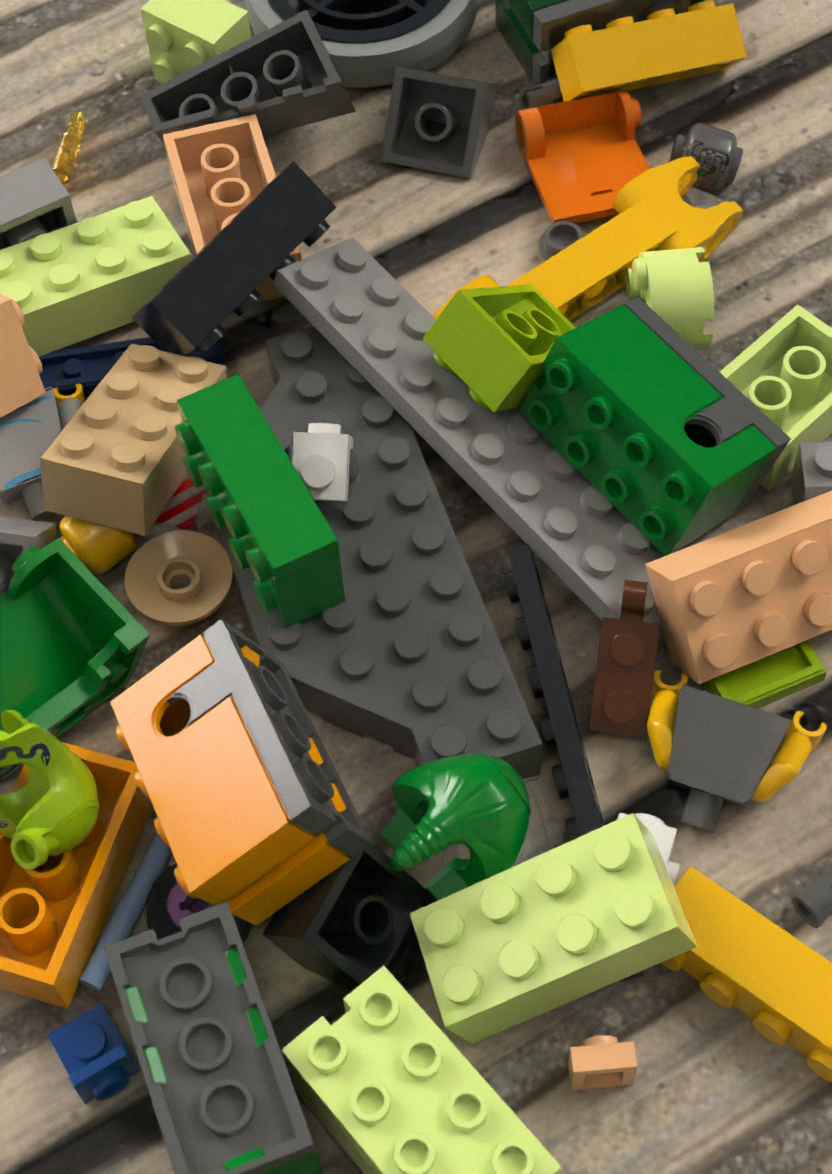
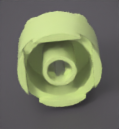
M695 247L640 252L637 259H633L632 268L626 270L628 299L639 297L695 350L709 349L713 334L703 335L704 321L714 320V291L709 261L698 262L705 253L704 248Z

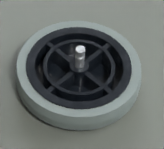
M245 0L255 36L307 9L344 87H374L393 84L396 66L426 72L438 66L449 58L465 41L473 27L478 6V0Z

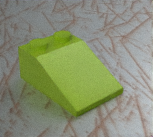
M532 284L458 290L422 339L435 351L434 358L438 364L447 371L457 374L469 386V394L476 403L485 409L498 412L518 408L523 404L532 384L546 377L541 367L555 339L576 327Z

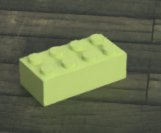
M150 196L0 250V294L12 298L19 305L25 317L26 324L22 329L27 343L36 352L38 357L134 322L131 317L143 305L162 291L163 286L188 262L192 261L190 251L155 199Z
M634 813L410 913L444 1026L471 1044L698 947L656 840Z

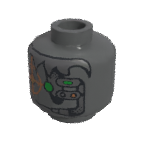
M696 123L689 129L687 136L677 134L669 162L682 157L692 156L700 164V167L697 170V181L691 187L715 193L724 184L732 185L739 169L743 149L737 147V139L732 132L703 123Z

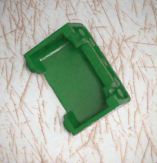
M59 538L42 549L34 546L22 553L12 565V570L15 574L10 581L9 589L0 595V718L1 712L15 710L22 714V717L26 718L29 723L40 725L57 739L107 702L126 685L136 670L150 636L149 632ZM0 720V730L6 732ZM18 763L0 768V782L24 764Z

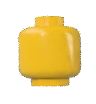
M65 516L60 521L59 527L62 536L59 539L87 569H91L97 574L107 572L134 551L137 546V539L134 533L69 516Z

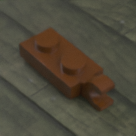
M625 580L620 619L603 617L589 724L590 731L646 738L660 624L643 622L648 582Z

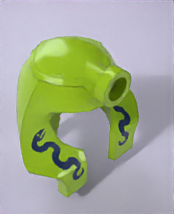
M6 710L1 712L0 718L3 729L6 731L0 730V768L23 763L28 767L29 780L25 786L16 791L0 794V834L12 839L11 852L15 861L22 868L32 870L44 864L48 856L60 855L74 849L90 834L100 809L97 785L88 766L65 744L40 725L29 723L19 712Z

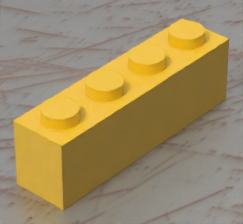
M708 0L690 6L687 9L688 12L675 14L673 8H668L648 15L645 21L634 23L633 17L629 16L607 23L606 29L593 31L591 25H583L566 31L564 33L565 39L551 49L564 102L622 90L631 91L728 70L747 58L734 3L715 6L714 0Z
M689 866L674 888L698 947L663 961L661 964L673 971H679L681 968L701 982L700 987L711 1000L726 1008H730L733 1005L753 1019V1026L762 1036L777 1045L787 1043L807 1058L806 1063L813 1072L832 1083V962Z

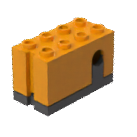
M220 619L203 632L204 636L200 634L110 703L119 722V725L116 727V734L122 745L132 754L138 771L134 774L135 780L141 791L151 800L158 816L154 820L155 829L164 843L171 848L178 867L174 869V874L178 884L192 899L200 898L214 906L228 901L233 915L257 926L349 861V855L351 857L356 856L370 846L372 842L284 664L226 621Z

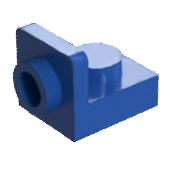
M103 1002L48 1034L74 1089L85 1104L95 1098L98 1101H102L117 1095L130 1083L129 1078L140 1072Z

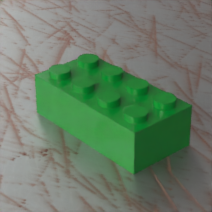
M236 374L178 399L182 423L175 425V430L187 454L183 458L186 471L195 488L204 485L210 495L205 498V501L218 529L227 525L233 537L228 539V543L240 569L251 568L257 579L252 582V587L264 612L268 613L274 610L284 629L346 601L338 540L240 375Z

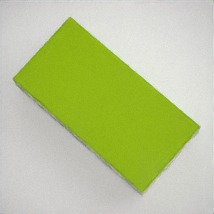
M808 640L702 684L708 693L758 709L824 681L827 670Z

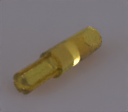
M75 111L71 114L67 130L62 134L51 167L62 184L70 181L82 144L81 136L87 117L85 114L82 115L80 111Z

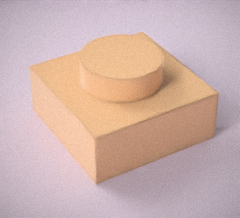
M601 1035L582 1040L580 1046L570 1047L568 1071L571 1091L633 1085L638 1067L634 1041L618 1043L617 1038L614 1036Z

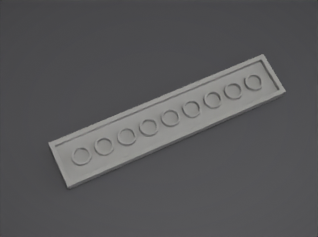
M353 237L277 270L273 285L526 544H529V547L601 620L603 617L620 619L624 581L633 580L648 582L643 622L661 625V618L657 612L645 564L662 558L665 555L519 413L521 406L493 412L483 408L473 400L469 394V386L457 374L451 373L440 366L434 358L435 351L422 339L436 319Z

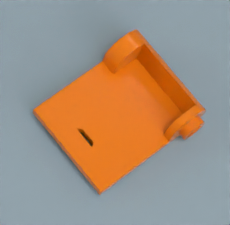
M622 90L516 111L515 132L518 146L551 223L557 221L579 223L619 215L613 208V201L618 192L632 179L650 169L635 140V129L642 122L640 104L637 98L630 97L628 91Z

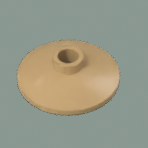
M174 530L149 539L135 551L126 567L124 582L129 601L142 616L158 624L180 626L195 623L210 616L224 603L232 588L233 570L225 548L217 540L193 530ZM180 583L190 584L183 589H174Z

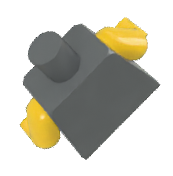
M656 670L654 673L653 699L647 721V730L655 762L662 770L668 772L667 779L669 783L690 790L680 822L710 833H714L724 801L747 809L751 801H768L797 778L810 753L818 747L827 728V725L823 722L815 732L802 728L799 723L804 714L802 711H797L791 720L687 686L688 676L686 673H682L681 682L674 686H669L662 682L663 670Z

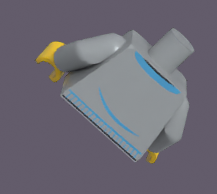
M80 383L75 384L76 392L69 396L60 395L58 387L53 389L51 386L45 388V394L0 418V500L3 504L24 498L31 519L34 521L44 520L57 514L44 510L40 457L85 402L83 388Z

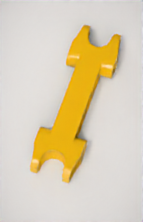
M692 156L682 157L650 168L632 179L618 192L613 201V208L619 215L507 286L532 284L569 321H572L626 286V270L632 268L633 259H637L640 252L703 247L705 253L698 262L706 261L712 252L740 225L744 210L735 201H725L707 209L692 207L683 201L681 197L697 181V170L700 164ZM486 274L475 278L458 290L500 287V285L492 276ZM458 290L432 315L435 319L439 317Z

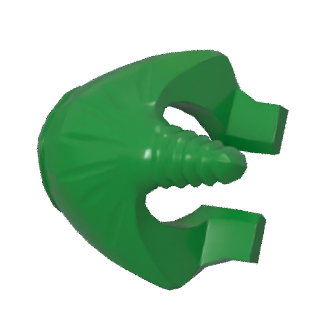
M481 752L448 756L420 765L394 781L391 790L398 803V807L392 821L379 832L383 840L394 851L391 858L393 869L398 871L409 870L414 864L419 865L423 860H429L432 855L439 854L442 849H447L453 844H464L470 852V859L454 858L424 884L436 901L512 868L526 836L531 807L526 785L509 763Z

